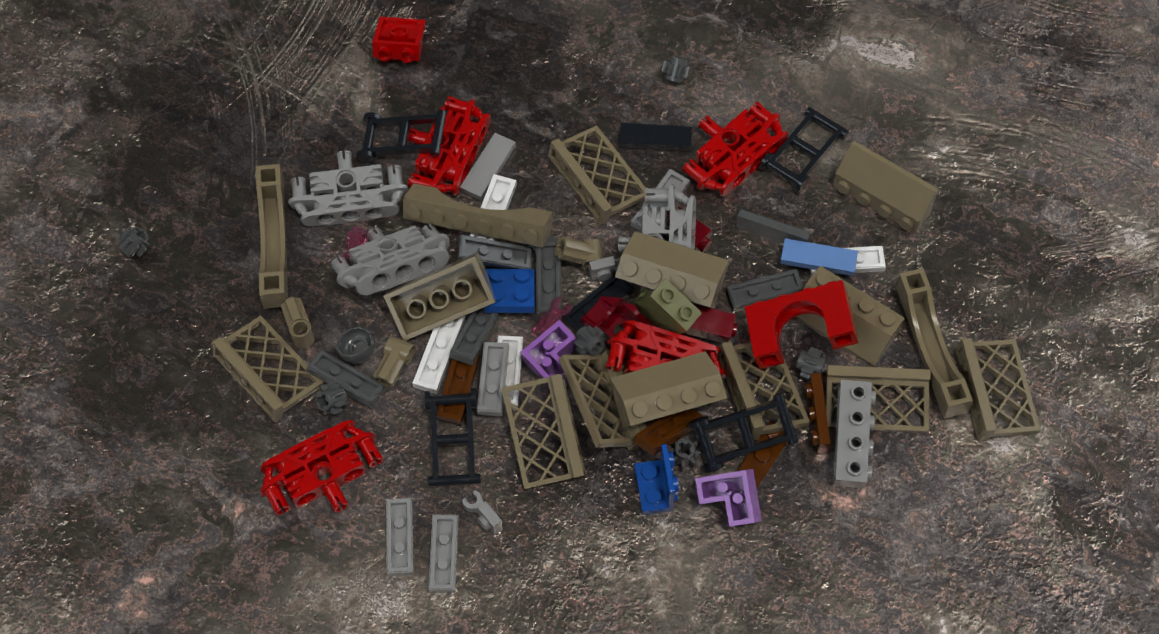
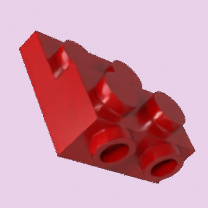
M379 17L372 41L373 58H378L381 61L396 59L402 60L405 63L419 61L423 49L422 40L426 29V20Z

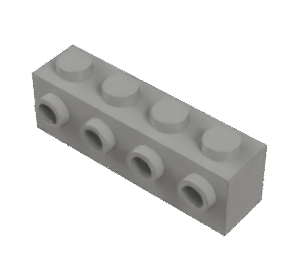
M840 380L838 385L833 486L864 489L867 481L872 479V465H868V456L873 455L874 446L873 440H869V432L874 430L875 416L870 415L871 406H875L876 391L871 390L872 382Z

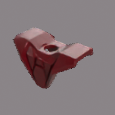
M601 296L591 310L581 318V322L588 327L590 325L592 328L597 326L604 332L603 337L607 341L611 337L616 336L614 332L615 327L627 320L654 326L639 312L635 305L616 297ZM630 333L628 338L634 339L635 335ZM625 351L623 359L625 362L629 360L627 359L628 351Z

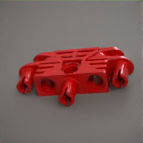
M448 96L444 107L440 108V110L448 111L440 155L435 157L430 155V153H420L415 162L416 173L413 172L411 174L412 177L409 178L408 187L415 183L437 188L442 193L453 191L454 196L459 194L460 186L474 163L488 131L491 115L489 113L483 114L473 99L467 102ZM474 117L479 119L478 123L473 122ZM433 123L429 133L410 127L408 142L417 145L432 144L435 123ZM447 181L453 182V184L446 185L445 183Z
M757 101L755 105L753 104L750 107L749 111L746 109L742 111L724 128L713 121L710 116H705L706 121L702 119L698 127L707 133L711 139L696 152V162L690 159L689 163L686 162L683 166L682 171L698 183L697 189H716L720 191L721 196H727L759 168L762 159L768 152L774 154L788 139V133L786 131L782 132L779 113L773 115ZM772 132L776 134L773 137L770 135ZM723 180L725 183L721 184L718 181Z
M627 320L623 323L624 329L607 341V344L611 346L605 366L608 370H611V367H613L615 372L622 370L625 351H628L627 359L629 360L625 363L626 369L623 371V374L706 351L720 372L721 378L727 377L717 357V354L721 353L719 347L662 328ZM632 333L635 335V338L629 339L628 335Z
M346 420L268 459L261 465V472L265 473V477L263 478V486L260 489V496L268 498L276 516L283 515L279 505L282 506L285 513L291 509L281 491L286 488L296 509L326 495L335 513L341 512L338 502H340L343 510L348 508L349 503L340 487L366 474L364 464L356 452L361 450L370 468L376 467L375 460L378 465L384 461L383 456H381L374 443L376 435L357 429L355 427L356 423L353 420ZM350 433L354 435L353 437H350L348 439L346 438V436H348ZM279 472L278 475H276L275 477H272V476H273V473ZM324 474L331 475L327 480H319Z

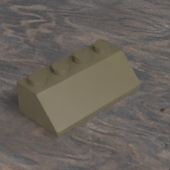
M856 141L851 143L835 174L833 186L839 192L850 195L861 205L874 209L882 217L891 219L904 230H910L915 234L930 215L938 188Z
M635 231L622 253L615 277L651 289H655L662 280L667 279L689 301L715 309L730 261Z
M478 252L388 290L383 295L399 332L405 341L496 302L487 271Z
M819 266L803 289L814 288L831 281L843 279ZM843 280L848 292L859 343L842 348L870 366L875 367L901 332L905 318ZM805 313L794 317L829 339L825 319L821 316Z
M706 351L609 378L623 428L727 399L720 372Z

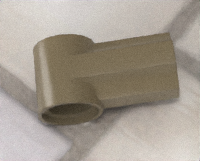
M562 236L557 240L555 256H558L559 259L580 263L584 270L589 271V262L603 259L602 242L597 239L579 241Z
M295 297L285 299L280 306L293 344L298 349H307L314 344L315 336L302 300Z
M391 336L384 347L383 358L373 375V379L383 384L386 388H393L404 366L410 364L416 345Z

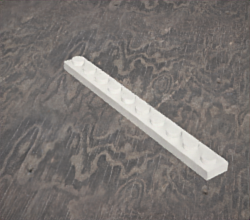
M493 174L481 208L508 210L517 186V180ZM470 233L472 237L496 241L494 237ZM467 315L433 329L413 380V388L430 391V393L434 394L438 393L451 359L449 358L450 350L463 328Z

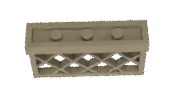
M597 125L564 141H560L559 138L551 141L548 157L600 225L609 222L610 216L645 200V196H647L645 194L646 187ZM595 135L600 144L587 143L586 138ZM571 145L581 147L580 154L569 152L567 147ZM584 148L597 151V157L592 158L582 155ZM600 152L610 154L613 162L599 159ZM580 162L594 164L593 171L582 169ZM597 165L611 168L610 175L597 173ZM613 170L623 171L627 176L626 179L613 177ZM593 180L607 181V188L596 187ZM610 183L623 185V193L609 190ZM627 187L636 188L641 194L636 196L626 194ZM607 196L619 198L621 203L612 207L607 201Z
M261 315L225 339L219 337L212 342L213 356L275 423L283 418L285 411L317 391L323 385L322 380L307 372L308 365ZM261 326L266 331L265 337L251 336V331ZM236 340L246 341L245 350L234 349L230 344ZM250 342L264 343L263 352L249 351ZM267 344H278L282 348L281 354L266 352ZM247 357L262 358L261 367L249 366ZM265 358L280 360L279 369L264 367ZM283 360L294 361L297 364V370L282 369ZM263 373L278 375L276 384L265 383L262 380ZM281 375L294 376V386L280 384ZM299 377L310 378L314 383L308 387L298 386ZM279 390L293 392V397L284 403L278 397Z
M972 338L962 339L954 349L959 372L965 378L973 399L969 410L978 442L988 441L990 437L1038 434L1041 429L1016 339L972 342ZM1009 347L1012 355L1011 359L1008 360L998 353L999 348ZM975 349H983L991 356L985 362L977 356ZM993 357L1005 365L1001 372L988 364ZM1007 368L1017 373L1018 380L1016 383L1003 375ZM984 369L996 377L993 384L983 379L982 372ZM999 380L1012 388L1008 395L994 387ZM1014 390L1023 396L1024 404L1022 406L1010 398ZM990 392L1003 400L999 407L989 402L988 395ZM1005 403L1018 411L1014 418L1001 410ZM1022 414L1030 420L1031 426L1024 427L1016 419ZM998 415L1009 423L1008 427L997 429L994 418Z
M732 342L721 344V353L717 357L721 368L726 372L727 377L725 379L737 411L760 405L761 403L757 402L754 398L756 392L768 397L769 402L774 400L773 395L777 394L778 390L782 388L791 394L789 401L785 399L787 408L798 413L800 417L799 420H792L794 429L809 426V418L785 359V363L771 366L782 372L783 377L779 380L768 374L771 367H768L764 372L752 365L755 359L751 343L734 346ZM745 352L753 357L747 363L739 359L737 353ZM748 371L761 377L757 384L747 379L746 374ZM764 379L777 386L773 393L760 386ZM773 409L747 416L754 440H759L760 435L784 431L782 423H780L779 414ZM764 413L777 419L776 424L765 426L762 418Z
M605 350L601 355L597 356L562 355L559 358V362L595 447L627 446L629 451L640 448V446L634 443L635 435L647 428L645 422L627 428L622 426L609 378L623 375V371L615 372L613 367H611V370L605 368L610 350ZM570 363H572V364H574L576 367H578V368L580 369V373H578V372H576L574 369H572ZM589 363H592L593 369L588 366ZM584 373L595 380L594 384L583 377ZM579 384L590 391L589 395L581 390ZM599 384L601 385L603 391L597 388ZM594 395L604 402L603 406L592 399ZM589 406L599 413L598 417L591 413ZM608 406H610L612 413L607 410ZM603 417L614 424L612 428L602 421ZM617 428L620 429L622 436L616 432ZM598 429L605 432L609 436L608 439H602Z
M827 366L825 382L828 429H836V422H831L832 412L837 408V398L832 394V384L839 385L840 380L872 382L871 390L876 391V396L887 405L879 414L871 408L870 414L875 416V422L878 421L880 423L874 424L873 431L929 433V381L931 380V370ZM886 387H893L900 394L891 403L880 393ZM911 388H923V398L917 404L906 394ZM902 397L913 407L904 416L893 406ZM889 409L900 419L894 425H887L880 418ZM916 410L923 417V426H913L906 418Z
M557 374L503 387L502 393L524 489L586 475L564 375ZM548 383L550 394L545 402L532 395L538 385ZM532 387L530 392L524 390L523 388ZM520 390L527 394L520 408L511 403L510 391ZM530 397L542 404L536 417L523 410ZM550 399H552L553 407L548 405ZM512 407L518 410L515 416L513 414ZM545 407L555 412L556 419L551 427L538 420ZM520 413L533 420L526 433L516 427L515 421ZM536 422L548 429L541 443L529 436ZM556 424L558 425L559 433L554 430ZM551 432L561 438L562 444L557 452L544 445ZM518 433L523 435L521 441L519 440ZM526 438L539 445L532 458L522 453L521 446ZM541 448L554 455L547 468L534 461ZM562 449L564 451L565 458L559 455ZM557 457L566 462L569 474L558 476L550 471ZM524 458L529 461V463L527 464L526 467H525ZM533 463L545 472L539 481L529 483L527 471ZM547 473L553 476L552 478L544 479Z

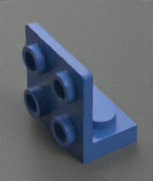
M667 444L661 445L660 460L634 464L642 515L673 511L674 502L678 501L677 492H679L678 478L674 476L673 472L675 467L673 452H668Z

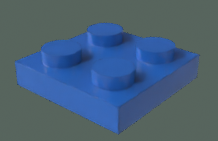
M486 269L496 302L484 307V313H534V269Z

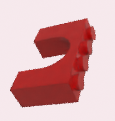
M843 280L831 281L825 285L805 288L796 293L780 295L774 299L758 301L752 305L745 306L753 356L760 369L785 363L780 341L781 331L790 319L800 314L811 313L825 319L828 338L834 350L859 343L848 292Z

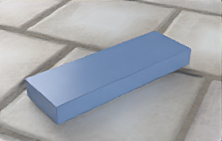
M785 238L780 264L814 270L822 266L832 273L854 276L858 251Z

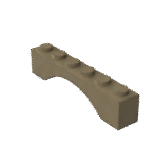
M280 164L256 166L261 247L259 296L264 309L281 307L280 304L285 299H288L284 177Z
M413 183L403 197V218L541 248L545 245L552 230V212L531 207L511 210L477 208L455 201L444 195L437 188Z
M924 268L899 273L896 290L924 367L931 370L930 383L943 419L967 414L973 399L965 378L955 366L944 342L936 316L932 290Z

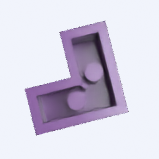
M558 320L523 349L521 354L524 362L539 379L563 374L566 388L570 386L559 358L562 355H570L576 350L577 346L574 344L576 337Z
M753 469L695 478L699 504L725 501L729 527L762 521Z

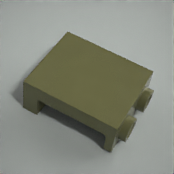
M667 279L662 280L653 291L646 287L631 303L655 327L678 334L688 331L701 315V311Z

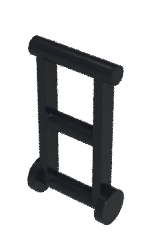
M808 107L804 115H806V118L776 153L768 152L759 165L761 170L765 171L769 168L796 185L795 191L798 193L805 189L810 180L808 175L840 137L845 139L849 133V130L811 107ZM812 120L834 133L821 150L799 138L800 134ZM791 145L813 157L799 176L777 163Z
M438 110L437 114L383 118L381 115L373 112L365 113L363 121L367 124L364 144L363 149L357 152L356 159L363 163H373L376 156L430 153V155L438 157L440 155L447 112L445 110ZM435 123L432 144L407 145L410 125ZM400 126L397 146L373 148L376 127Z
M471 388V393L433 396H431L430 391H425V410L431 411L433 476L428 477L429 487L481 484L480 473L475 474L472 409L477 408L476 388ZM466 404L468 434L437 435L436 406ZM468 444L470 474L439 476L438 446Z
M783 393L773 395L774 400L710 421L708 416L691 420L688 423L690 429L696 428L707 462L703 465L704 472H712L724 466L723 461L785 441L788 442V445L797 443L798 439ZM776 407L785 434L755 443L747 416ZM737 420L745 446L715 456L707 429Z

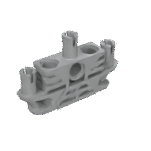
M344 150V159L342 151H339L336 155L338 170L309 173L311 195L306 193L305 178L298 177L299 186L296 177L290 180L292 198L288 200V204L302 215L300 221L305 226L334 225L391 217L399 212L400 208L397 204L408 191V186L403 184L402 167L395 165V174L392 165L387 167L389 185H384L380 164L353 168L352 153Z
M670 184L669 188H645V194H647L645 196V203H668V207H661L659 209L657 206H652L651 209L648 206H643L642 233L665 241L664 237H669V242L695 250V196L691 195L690 198L685 196L684 193L676 190L673 184ZM678 202L686 204V209H678ZM669 213H670V230H669ZM619 236L618 242H621V244H618L619 252L625 250L627 245L623 244H628L631 237Z
M429 224L430 229L425 225L421 232L416 226H412L384 236L382 231L375 227L374 230L377 234H375L373 229H370L367 233V239L370 242L349 249L351 266H349L344 257L340 256L339 260L341 263L335 258L331 263V267L338 275L337 283L345 288L356 287V291L359 294L371 295L444 267L449 260V253L447 251L450 242L449 236L443 233L440 234L432 224Z

